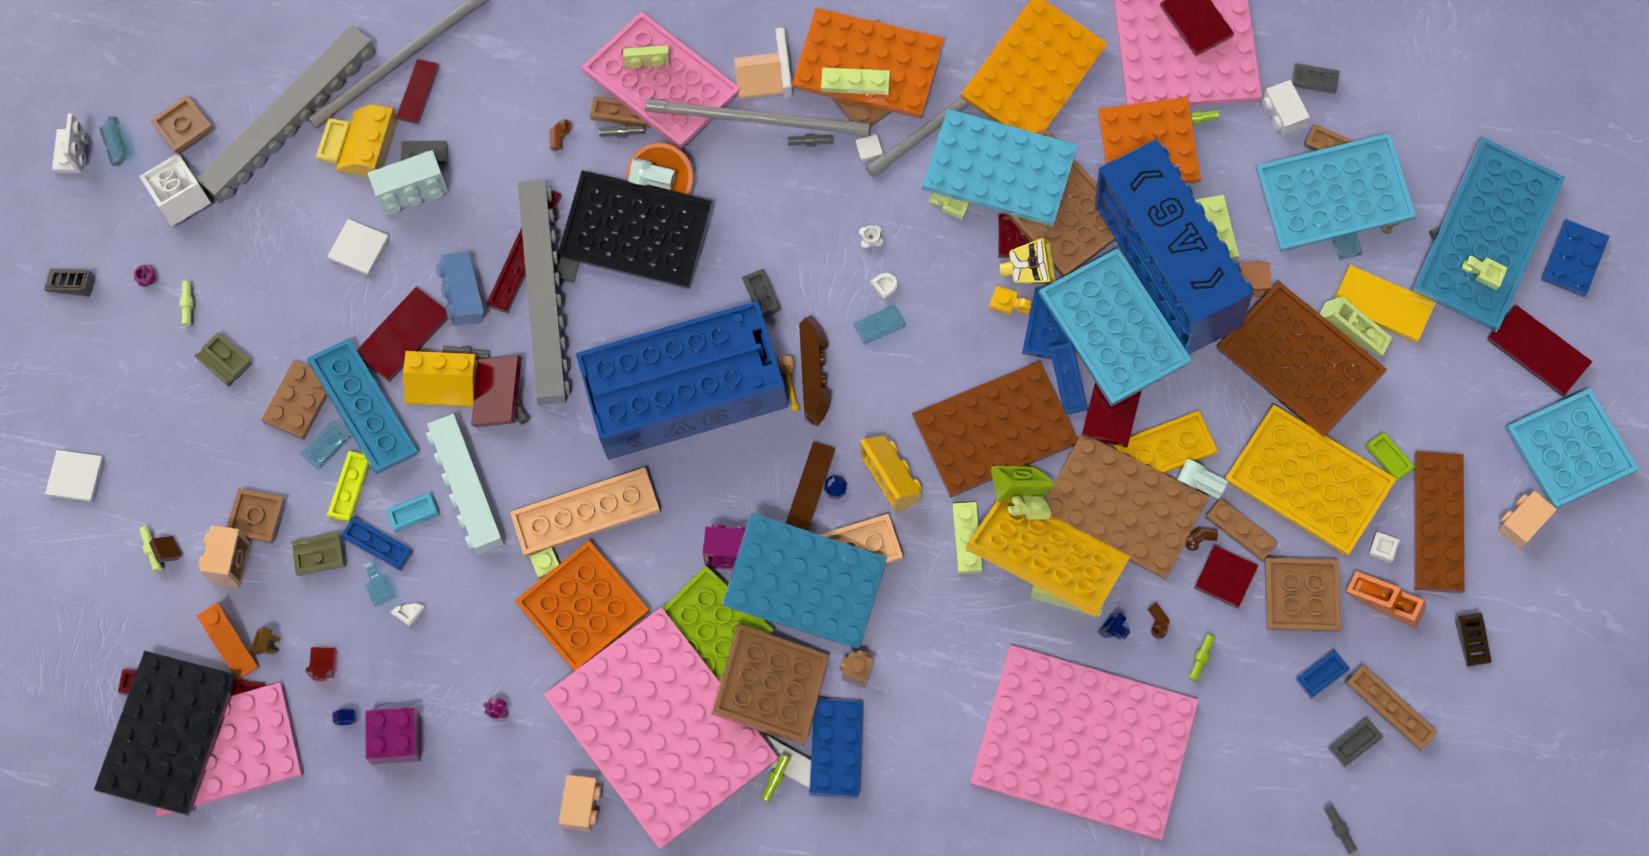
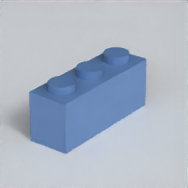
M469 252L442 255L436 270L438 277L442 278L441 291L443 298L447 299L446 312L448 318H451L453 326L480 323L484 311Z

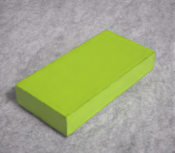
M1382 432L1365 446V449L1388 474L1397 478L1395 483L1415 468L1413 463L1385 432Z

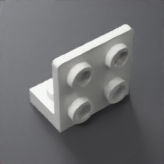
M68 113L66 129H57L52 167L54 173H82V165L86 163L84 148L88 143V134L73 113Z

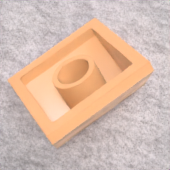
M778 53L734 58L737 86L740 87L738 92L739 99L783 94Z

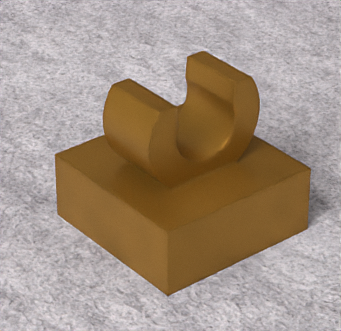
M265 627L257 629L249 652L257 655L263 653L269 655L276 654V650L269 647V642H280V638L278 636H271L273 631Z

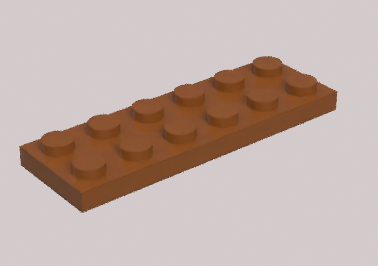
M1416 451L1414 453V590L1463 593L1465 591L1464 454Z

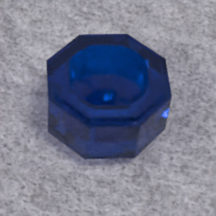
M832 475L825 480L824 491L829 498L840 499L846 495L847 482L842 476Z
M352 708L338 709L332 713L333 723L336 726L352 725L357 722V713Z

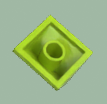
M991 466L997 501H1012V497L1015 496L1021 498L1022 496H1045L1054 486V481L1035 466Z

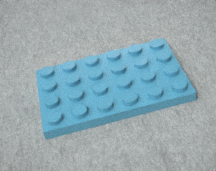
M947 109L922 190L1053 227L1078 145Z
M1390 133L1256 166L1280 252L1414 220L1416 217Z
M1119 248L1039 290L1038 294L1069 342L1073 343L1074 350L1111 407L1192 362L1191 357Z

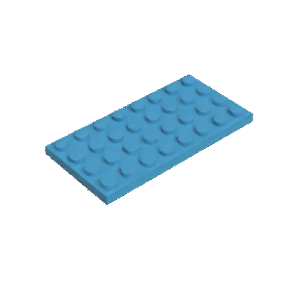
M1482 137L1412 291L1490 330H1499L1565 177ZM1469 256H1473L1481 262L1489 258L1507 267L1502 283L1497 290L1475 280L1477 277L1476 273H1469L1461 269L1464 261L1468 260Z

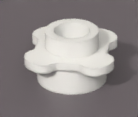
M877 225L862 227L859 230V234L862 236L861 246L865 249L870 246H882L881 228Z

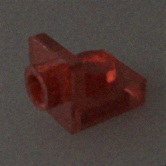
M311 647L309 667H306V674L312 677L314 681H326L327 678H334L337 649Z

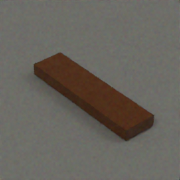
M816 442L812 443L785 524L809 531L836 451L835 448Z

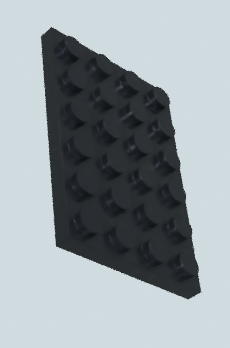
M581 170L557 256L607 270L690 289L713 202Z
M144 650L94 790L99 793L189 816L238 676L230 672Z

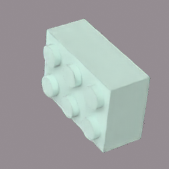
M433 150L368 172L375 196L384 215L395 214L403 208L418 206L423 201L431 198L437 199L448 193Z

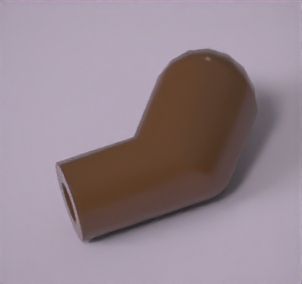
M1195 529L1187 536L1186 548L1189 551H1197L1199 543L1203 540L1217 541L1218 529Z
M1155 603L1148 608L1149 613L1155 619L1151 628V634L1157 639H1162L1168 632L1170 620L1158 603Z

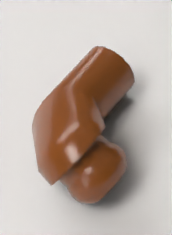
M569 120L559 121L551 128L550 149L552 151H560L562 149L561 139L572 128Z

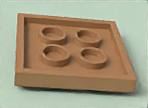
M1265 559L1267 630L1341 631L1339 560Z

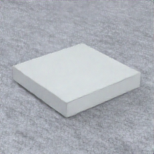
M348 219L327 258L332 262L369 277L390 238L382 232Z
M57 450L45 495L93 503L104 458L97 455Z

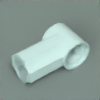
M633 158L628 181L635 184H649L671 190L675 181L676 170L652 165L650 161Z
M1189 459L1186 460L1177 478V481L1195 490L1198 489L1218 500L1228 483L1227 480L1207 471L1204 466Z

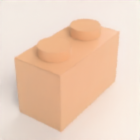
M1533 491L1529 497L1524 494L1515 504L1519 508L1514 513L1509 510L1500 520L1503 525L1498 531L1520 549L1557 510L1536 491Z
M566 776L559 818L561 828L591 832L592 825H596L598 811L594 810L595 802L600 801L602 787L598 786L599 783L596 778Z

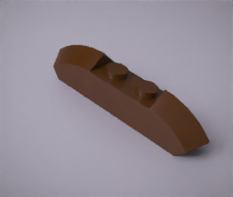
M811 315L805 317L799 323L804 418L810 424L819 426L828 412L831 401V391L823 389L826 388L825 374L820 372V366H825L824 352L821 351L828 348V342L823 328Z

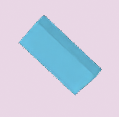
M430 492L386 510L395 533L439 516Z

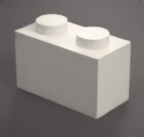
M1291 80L1265 90L1262 99L1263 107L1266 111H1269L1273 127L1279 130L1281 136L1307 126L1310 116Z

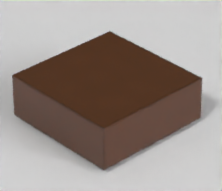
M173 536L152 538L149 542L158 563L175 561L182 556Z

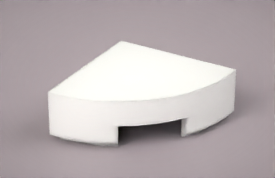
M417 603L400 605L393 609L391 614L411 628L424 612L425 607Z

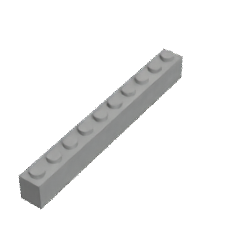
M351 25L196 178L202 190L219 204L229 199L234 191L241 184H244L249 179V176L256 169L260 168L272 153L279 150L281 144L288 137L295 134L297 128L303 122L308 121V117L318 107L326 103L328 97L334 91H338L342 87L343 82L349 76L357 72L358 67L364 61L369 60L376 50L371 39Z
M545 180L518 182L538 405L565 403V395L569 394V383L564 381L563 373H567V361L562 359L561 351L566 350L565 339L560 337L559 329L564 328L563 317L558 315L557 308L562 306L561 295L556 294L555 286H560L559 274L558 272L554 273L553 265H558L557 252L552 251L551 244L556 243L555 230H550L549 224L554 222L553 209H548V202L552 201L551 188H546Z

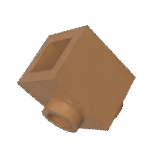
M857 650L855 653L850 651L848 658L844 657L839 670L843 671L842 679L866 688L873 669V659L866 652Z

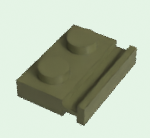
M219 332L202 347L198 354L194 355L199 362L228 387L234 379H237L252 364L250 359Z
M339 532L291 541L297 576L345 567Z

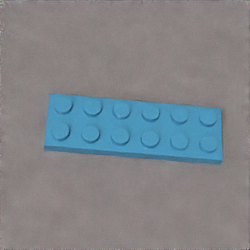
M346 339L307 358L308 364L375 475L417 455L416 447L350 339Z

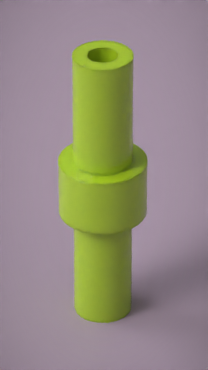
M1219 110L1204 113L1200 111L1191 112L1193 126L1200 125L1204 121L1220 119Z
M1206 634L1201 649L1197 650L1193 659L1195 663L1188 677L1194 682L1198 681L1203 667L1208 664L1211 657L1209 653L1215 641L1214 636Z
M782 754L775 770H771L767 778L769 782L761 796V799L770 802L777 786L781 785L785 777L783 775L791 759L788 755Z

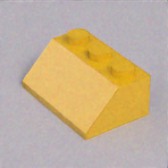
M370 104L354 110L336 168L338 172L369 177L368 172L384 167L398 121L393 108Z
M406 351L403 369L405 404L473 407L478 368L476 355Z
M885 435L863 439L860 441V457L895 513L898 514L921 501L922 487L917 479L913 480L909 475L910 468L904 459L900 460L897 456L898 449L892 440L888 441Z

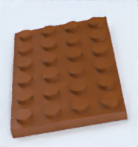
M1280 281L1246 315L1243 327L1228 334L1217 346V350L1323 438L1387 371V368Z
M1040 361L912 413L914 422L950 498L992 481L991 466H1028L1074 447L1078 441L1077 435Z

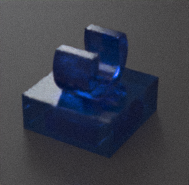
M1120 612L1111 613L1098 630V633L1104 638L1116 637L1119 640L1121 638L1126 639L1130 631L1123 626V623L1127 618Z

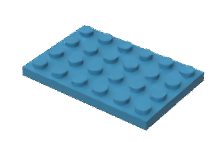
M750 513L722 606L859 650L887 557L755 513Z

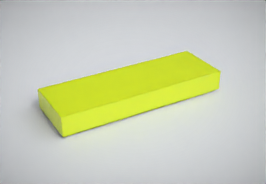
M348 451L327 514L328 518L349 523L354 516L370 467L363 454Z

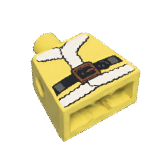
M1041 238L1009 252L1011 262L1000 264L1002 277L1013 275L1014 282L1018 284H1051L1056 281L1051 245L1048 239Z

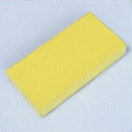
M328 118L316 155L317 161L338 165L350 122Z

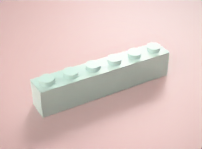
M451 414L428 423L430 432H427L426 435L430 445L436 446L437 452L434 453V457L438 466L443 465L445 473L441 475L446 487L451 486L453 493L449 497L453 507H458L461 514L457 515L461 528L466 527L469 534L465 536L469 549L474 548L477 555L504 545L455 415Z

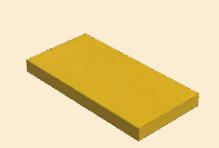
M1349 265L1334 298L1343 296L1380 328L1415 343H1418L1435 305V302L1352 265Z
M1199 410L1130 436L1128 448L1112 445L1114 449L1164 474L1182 468L1187 459L1197 462L1219 452Z

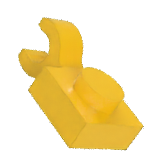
M996 286L989 309L1010 316L1013 310L1029 315L1032 301L1025 298L1017 299L1018 292Z

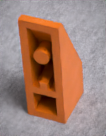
M218 603L196 615L231 672L238 676L237 680H241L259 668L226 611Z

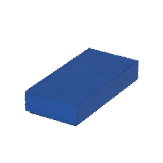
M1333 650L1297 677L1296 681L1312 699L1348 672L1350 668L1339 654Z

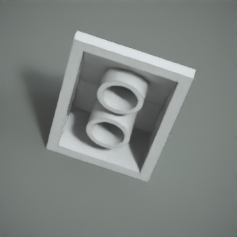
M179 154L172 156L139 176L171 227L183 222L187 217L203 210L211 203Z

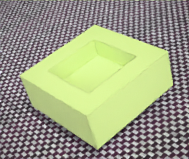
M552 547L529 556L539 580L559 565Z

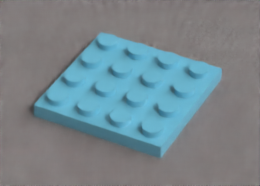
M1590 388L1510 424L1506 428L1547 500L1556 509L1639 470Z

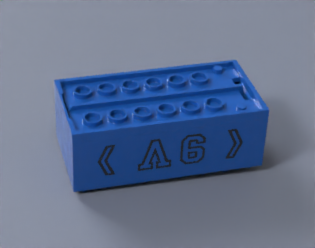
M1156 139L1099 168L1094 206L1140 282L1187 353L1191 354L1243 327L1254 290L1250 281L1243 278L1239 263L1236 260H1232L1228 254L1229 248L1225 241H1220L1214 223L1212 221L1208 222L1204 215L1205 210L1202 204L1195 201L1192 196V188L1182 180L1179 167L1176 164H1172L1167 148L1164 145L1161 146Z
M758 301L576 353L599 440L608 460L788 408L784 384Z

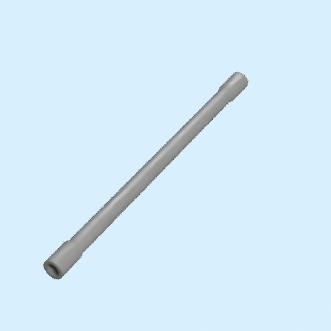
M467 0L344 93L309 116V122L315 129L328 118H331L334 113L488 0Z
M648 98L645 101V112L670 113L841 132L867 137L869 133L870 123L845 122L691 105Z
M959 98L886 154L866 167V171L872 178L876 177L888 168L891 163L942 126L947 109L960 112L970 104Z

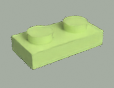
M668 45L623 49L624 68L638 69L646 66L661 67L669 65Z

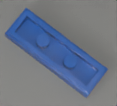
M1068 342L1049 347L1060 398L1066 415L1087 411V403L1073 343Z
M354 516L340 535L342 539L399 571H402L414 552L411 548Z

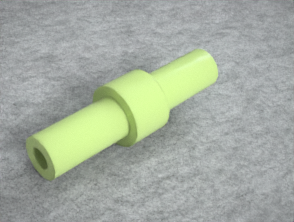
M190 281L182 282V297L179 299V308L182 310V326L186 327L191 326V310L194 308V299L191 298Z
M143 526L139 531L144 543L142 546L144 554L148 556L153 572L161 571V563L157 562L149 544L152 540L149 527Z

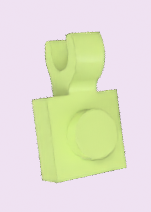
M931 193L929 200L931 204L943 205L942 212L962 220L970 204L935 193Z
M1469 256L1461 268L1466 272L1476 273L1477 277L1475 280L1495 290L1500 287L1507 271V267L1489 258L1481 262L1473 256Z
M1015 496L1011 499L1014 506L1007 507L1010 515H1026L1028 520H1049L1052 514L1044 496H1022V498Z

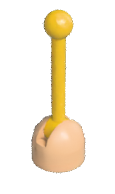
M793 356L780 357L776 359L780 373L786 375L792 401L791 410L797 412L800 409V405L796 402L790 373L795 368Z

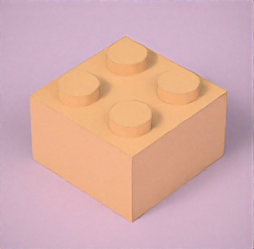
M211 525L210 531L206 533L204 538V555H201L198 566L200 572L212 584L240 588L250 542L239 529Z

